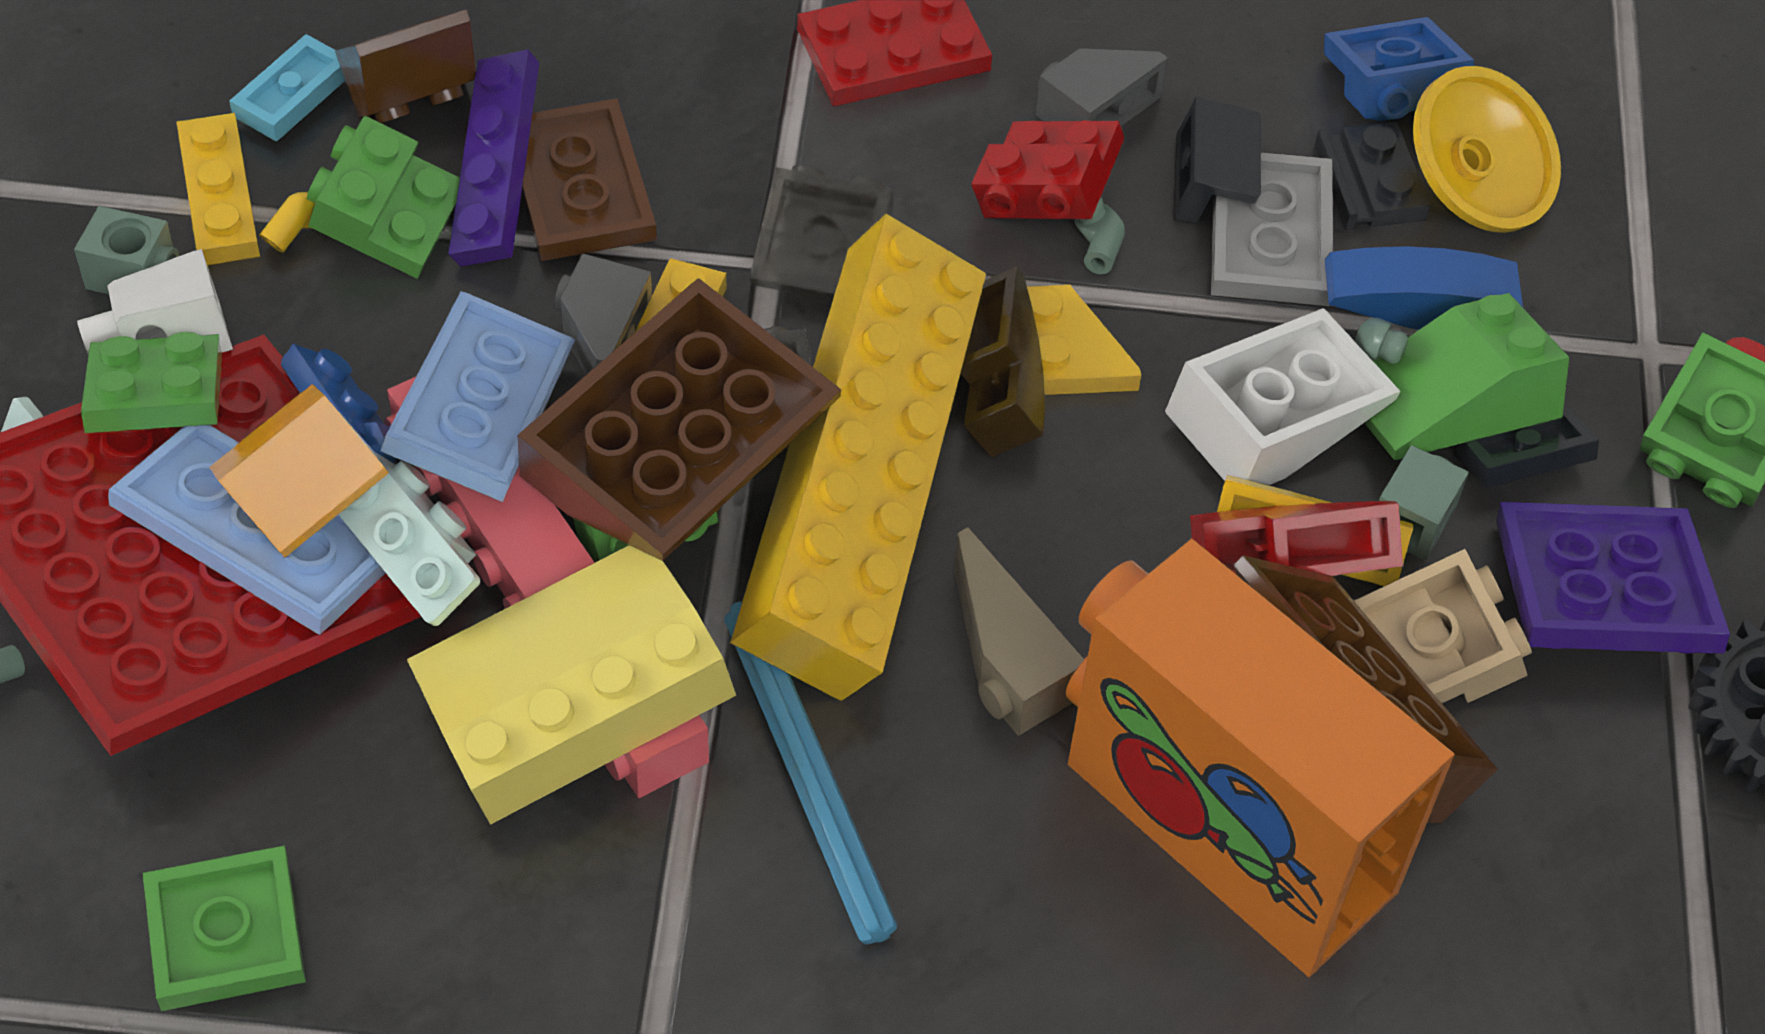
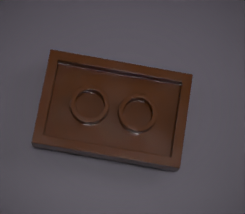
M618 99L532 113L522 196L540 261L657 240L656 222Z

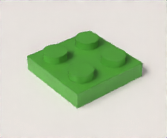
M181 332L166 338L134 339L127 336L109 338L104 342H90L81 407L84 432L96 433L218 424L222 361L219 334L199 335L193 332Z
M285 845L143 873L156 1000L161 1011L306 982L289 860Z

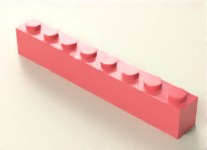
M416 377L387 389L391 416L384 419L385 425L391 426ZM413 465L430 484L425 493L428 496L437 493L444 505L452 510L466 526V530L460 536L463 539L467 538L475 550L476 556L473 560L484 583L488 587L497 584L504 594L503 605L505 609L594 564V561L555 504L520 476L519 467L503 502ZM700 715L605 764V766L616 781L625 778L639 799L709 763L708 727Z

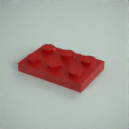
M858 0L798 14L797 30L833 107L991 71L992 53L965 0Z

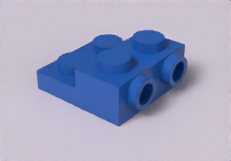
M1429 17L1324 34L1325 56L1345 75L1344 97L1365 119L1384 121L1402 118L1408 112L1416 111L1423 92L1434 80L1455 68L1474 66V59Z

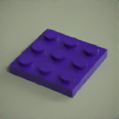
M1500 502L1496 523L1524 634L1530 647L1658 651L1685 654L1725 653L1730 632L1688 508Z

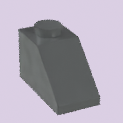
M1079 48L1061 62L1051 63L1040 75L1038 80L1039 90L1036 116L1042 121H1119L1122 126L1161 98L1168 57L1159 51Z
M582 254L572 275L565 274L560 280L555 297V308L562 311L563 334L575 339L571 350L586 375L635 333L652 297L650 271Z

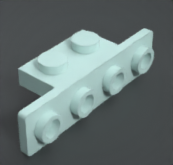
M347 421L389 473L338 515L426 622L438 626L480 584L479 576L468 564L476 554L460 536L466 530V526L442 502L438 501L435 505L424 493L430 487V484L413 465L403 460L395 465L375 453Z

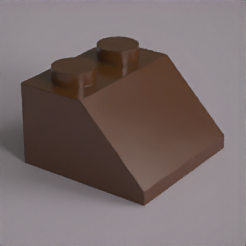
M466 9L335 51L358 117L375 114L376 120L379 123L411 113L407 103L425 96L429 97L431 106L463 96L461 84L475 80L476 75L471 23Z

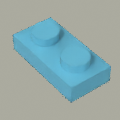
M305 34L229 100L232 113H235L237 120L277 142L345 81L335 53L336 50Z

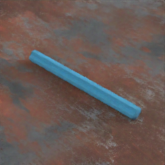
M740 601L730 606L731 611L724 618L731 638L742 605ZM735 646L859 941L865 945L886 941L890 938V934L897 929V922L790 674Z

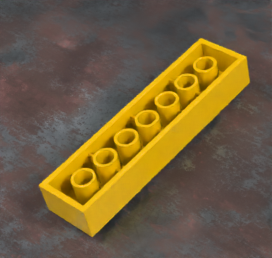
M885 214L848 249L813 368L841 389V397L789 445L730 641L731 644L840 701H843L883 673L986 273L888 214Z

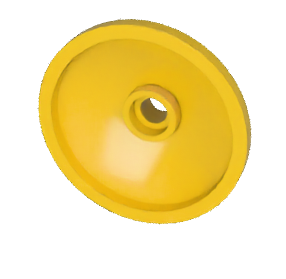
M1463 66L1450 70L1434 80L1426 88L1415 111L1413 124L1414 145L1423 175L1440 201L1462 220L1477 228L1491 232L1506 233L1517 231L1540 219L1549 210L1556 198L1561 178V161L1552 127L1533 97L1508 76L1480 66Z

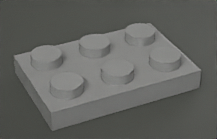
M1261 152V195L1255 204L1213 195L1211 295L1330 306L1328 303L1325 258L1330 252H1333L1332 159Z

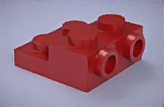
M1088 120L1013 122L1003 144L988 145L971 183L984 218L1092 219L1125 139L1120 122Z

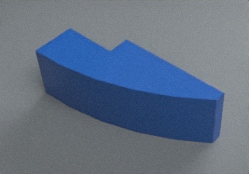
M1401 246L1330 252L1325 258L1329 305L1369 317L1381 318L1390 323L1415 330H1420L1454 306L1478 301L1489 295L1510 293L1523 307L1517 262L1494 256L1446 248Z

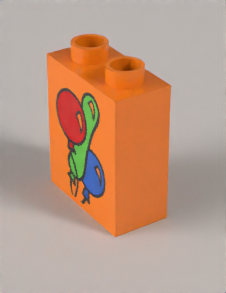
M1192 538L1150 573L1146 572L1132 560L1123 562L1111 570L1097 584L1086 599L1079 614V624L1092 636L1088 656L1072 675L1065 693L1066 698L1078 707L1068 766L1310 978L1399 893L1455 753Z

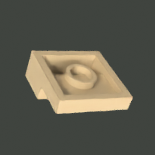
M1465 549L1354 600L1441 703L1461 694L1464 695L1467 703L1528 676L1522 658L1532 653L1530 645L1516 618L1506 622L1502 620L1495 604L1503 601L1504 598L1489 567L1486 565L1476 570Z

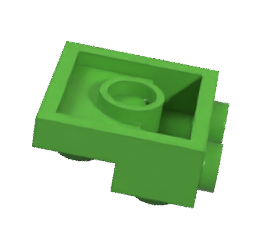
M364 115L357 129L347 125L342 129L331 153V157L338 160L334 170L330 171L321 167L316 174L306 198L315 203L308 227L418 279L455 210L460 178L414 156L418 141Z
M1702 333L1643 435L1639 451L1649 455L1646 460L1647 465L1657 473L1671 479H1679L1682 473H1685L1705 483L1706 485L1703 488L1704 494L1720 505L1736 508L1741 501L1753 507L1765 486V362Z

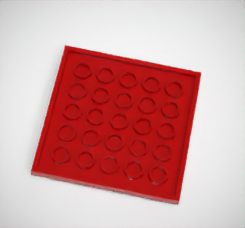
M264 334L234 345L232 350L222 352L218 424H211V426L239 443L300 394L281 366L282 355ZM81 402L0 432V602L110 756L422 617L385 573L319 635L109 505V489L184 426L85 433L81 415Z

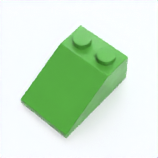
M1510 293L1489 295L1478 301L1457 305L1409 336L1400 362L1390 364L1381 358L1373 361L1401 392L1394 402L1364 423L1394 460L1404 458L1411 445L1425 452H1430L1559 419L1563 416L1569 356Z

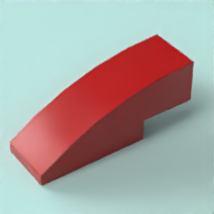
M1396 501L1314 503L1190 515L1192 539L1235 574L1234 564L1242 556L1330 576L1403 566L1399 503Z

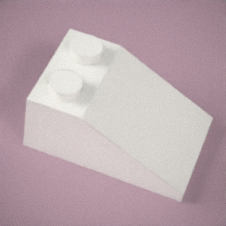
M1323 308L1185 362L1165 412L1224 481L1226 476L1230 475L1269 486L1293 474L1394 402L1401 391Z

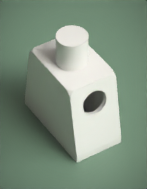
M202 249L112 281L107 285L112 310L77 320L88 355L90 342H104L109 338L127 336L134 339L166 338L181 332H193L199 335L219 334L221 353L233 349L221 304Z

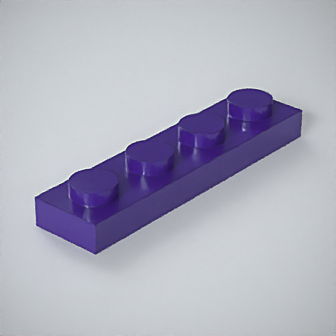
M529 49L479 59L477 62L448 253L460 267L512 258L539 70V61Z

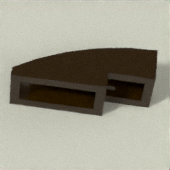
M1018 266L984 281L961 369V375L970 384L964 426L991 458L1044 436L1045 394L1040 344L1023 272Z

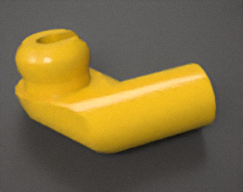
M297 192L290 195L259 234L267 244L281 253H284L301 229L311 228L308 227L315 203L306 199L308 192Z

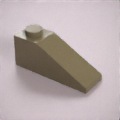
M968 527L958 532L954 573L979 695L988 712L996 719L1003 718L1014 732L1020 736L1072 704L1066 698V688L1072 675L1084 658Z

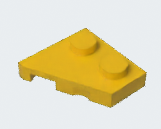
M1071 285L1027 286L1040 344L1045 395L1139 391L1141 380L1140 368Z

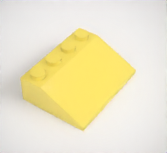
M630 545L407 659L439 728L490 825L736 696L723 656L694 606L665 563Z

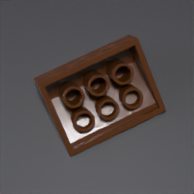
M697 278L517 435L520 476L567 515L663 561L840 398L841 389L701 279Z
M1242 556L1234 564L1238 577L1455 753L1427 822L1443 823L1498 770L1333 576L1247 556Z

